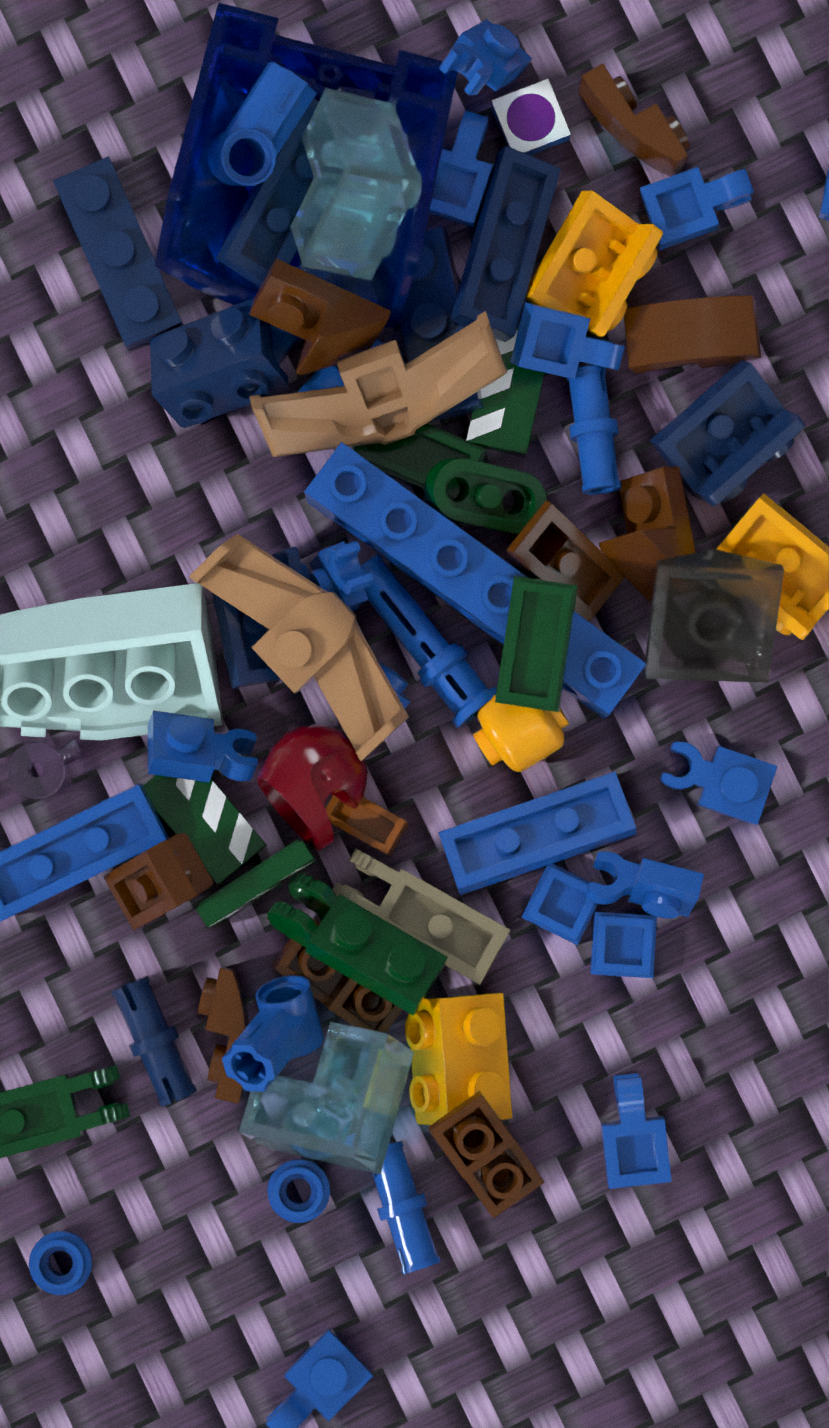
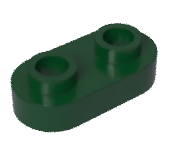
M448 458L438 462L428 473L424 487L427 504L448 520L514 534H520L543 503L547 501L543 485L533 475L464 458ZM455 478L459 483L460 490L458 496L451 500L447 495V485L451 479ZM510 491L514 496L515 502L513 508L506 512L503 508L502 500L504 495Z

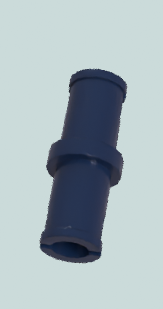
M146 975L136 979L133 983L131 981L112 990L111 994L117 1001L134 1041L129 1044L133 1057L140 1055L159 1099L158 1103L160 1107L171 1104L174 1099L179 1101L197 1091V1088L192 1083L174 1041L179 1038L175 1025L168 1026L149 983V976Z

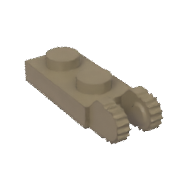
M355 848L349 859L350 862L354 863L355 868L371 877L377 876L391 884V887L380 906L367 900L361 892L347 884L341 885L336 882L332 889L337 897L339 894L444 954L448 957L445 963L447 967L480 985L510 929L403 869L397 872Z

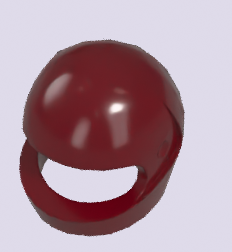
M313 724L300 726L286 733L274 745L257 777V782L268 801L290 828L310 847L320 851L334 842L332 825L325 809L326 798L329 795H334L341 803L350 808L357 809L365 792L368 771L365 759L360 761L353 745L344 732L330 726Z

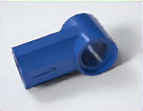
M269 62L225 132L220 133L211 143L208 151V164L213 175L220 182L230 186H255L264 182L274 170L276 156L317 93L307 82L290 70L279 66L275 62ZM240 139L246 141L254 152V164L252 169L245 175L236 173L229 162L231 147Z
M282 976L263 984L255 994L259 1013L222 1057L227 1077L236 1080L245 1091L265 1092L291 1058L307 1055L322 1045L325 1038L309 980L303 976Z

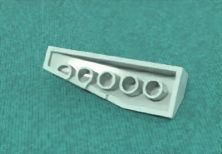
M195 583L80 598L0 615V727L21 728V736L45 737L46 729L80 731L81 740L102 741L148 735L147 726L153 710L214 719V726L223 725L213 631L203 586Z

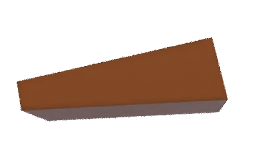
M334 795L326 807L331 824L390 857L409 825V822L364 797H362L357 809L350 808L341 803Z

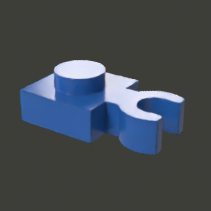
M486 19L461 33L439 69L444 74L452 70L463 74L469 81L464 91L468 95H477L485 83L496 92L519 78L533 58L519 47V40L510 30L499 24H493Z
M357 541L348 544L341 542L325 548L309 563L312 569L309 572L311 582L327 592H335L353 612L368 600L365 588L372 586L374 583L371 572L365 574L359 564L358 552L361 548Z
M153 710L147 726L148 774L210 782L215 769L236 781H249L252 779L258 765L257 758L244 757L239 754L251 755L257 740L254 732L245 729H234L226 734L214 733V719Z
M673 742L669 751L685 756L689 762V771L684 777H675L672 774L662 773L659 781L664 786L674 790L686 789L692 785L702 788L697 806L754 826L758 825L778 766L721 746L716 747L712 761L709 762L704 760L699 750L689 743Z

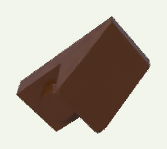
M276 258L254 298L249 315L306 340L296 373L300 375L338 365V360L370 349L389 320L391 310Z
M661 467L621 480L622 489L619 490L627 534L600 542L599 547L601 551L647 601H657L701 589L702 583L680 467Z
M548 501L543 503L507 549L512 566L528 577L578 585L574 611L588 622L592 620L625 578L609 558Z
M179 833L168 840L160 842L103 876L133 931L196 897L213 885L211 876L185 833Z

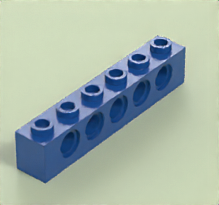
M341 442L304 491L307 503L504 646L514 576H527ZM574 611L563 690L605 720L643 670L646 663Z

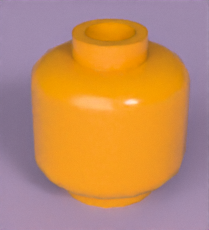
M496 695L477 711V718L482 729L475 732L473 737L492 766L503 760L515 772L526 771L559 750L565 740L562 729L570 724L561 708L559 712L496 703Z

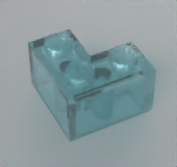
M326 88L302 137L314 179L291 224V229L303 267L371 280L382 258L387 257L393 250L396 231L407 210L412 209L418 202L422 188L421 174L417 171L408 145L407 135L402 129L394 104Z
M330 1022L314 1082L310 1083L277 1076L265 1092L251 1091L239 1133L268 1149L381 1174L414 1052L387 1033Z

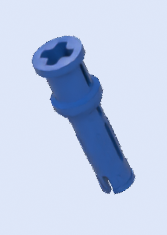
M379 554L375 555L361 565L365 574L371 572L374 578L373 585L365 588L368 596L367 601L421 667L418 671L419 681L425 688L433 687L454 714L452 722L458 729L477 716V711L496 695L497 689L496 687L488 688L465 660L468 655L465 648L458 646L457 643L450 645L422 611L419 604L386 566L383 558ZM389 598L393 601V603L397 606V608L401 611V613H402V614L405 616V618L409 621V623L412 625V627L408 624V622L404 619V617L400 614V612H399V611L396 609V607L392 604V602L389 600ZM426 644L428 645V647L432 650V652H433L436 656H434V655L431 653V651L427 648Z

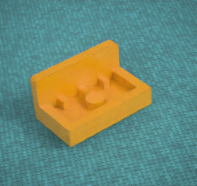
M593 190L581 191L532 276L525 299L531 304L590 318L586 336L603 337L622 320L627 309V302L625 300L635 282L642 278L653 266L657 257L656 246L663 235V231L654 224H638Z
M763 493L707 559V562L715 568L713 572L714 577L724 588L738 596H742L745 593L763 608L761 614L770 626L784 635L789 636L793 633L799 639L804 640L829 609V546Z
M503 993L424 998L414 1016L408 1013L405 1022V1036L411 1047L413 1076L409 1095L412 1107L415 1110L417 1124H433L479 1090L501 1120L512 1119Z

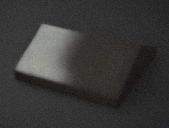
M716 549L657 560L645 657V679L768 683L784 576L783 566Z

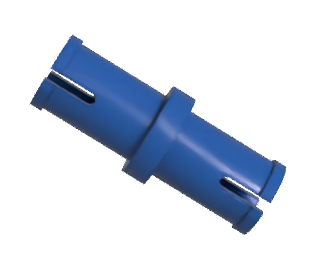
M598 365L578 367L575 379L567 378L570 386L574 424L569 426L570 439L573 442H577L583 482L582 494L588 495L608 494L622 489L618 475L613 438L619 434L618 422L610 416L605 380L606 368Z
M401 1140L365 1152L364 1155L368 1160L383 1206L377 1209L380 1221L387 1219L402 1265V1274H406L441 1262V1259L437 1255L422 1208L428 1206L425 1194L418 1195L403 1150V1141Z

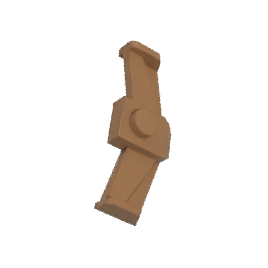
M485 311L477 316L476 321L407 364L404 363L396 340L338 360L339 372L345 385L343 387L261 397L260 394L249 397L252 410L273 457L336 449L341 442L348 447L374 443L387 445L412 436L424 424L504 376L507 370Z
M239 534L221 544L189 576L197 584L202 585L269 629L251 648L293 693L299 692L307 683L315 678L360 761L366 759L409 718L356 623L357 616L335 592L325 591Z

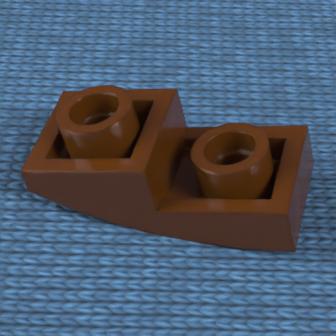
M603 63L582 75L579 95L601 125L624 148L653 169L669 177L683 171L688 157L685 150L690 145L682 126L674 116L671 115L665 118L656 103L634 115L633 110L637 108V104L629 86L621 76L613 79Z
M752 295L705 297L654 303L627 308L624 314L629 369L636 374L696 363L704 369L736 363L741 360L747 361L761 358L756 299Z
M312 919L315 922V924L319 926V923ZM290 939L271 966L283 976L297 975L307 978L314 998L378 1044L403 1009L307 954L304 946Z
M222 967L219 970L218 979L206 978L200 998L198 1014L208 1016L205 1030L229 1036L227 1046L219 1044L215 1046L207 1081L218 1083L215 1094L216 1099L239 1104L243 1100L245 1090L236 1080L227 1077L222 1057L249 1025L248 1012L237 970Z
M480 1090L427 1127L493 1219L544 1183L534 1165Z

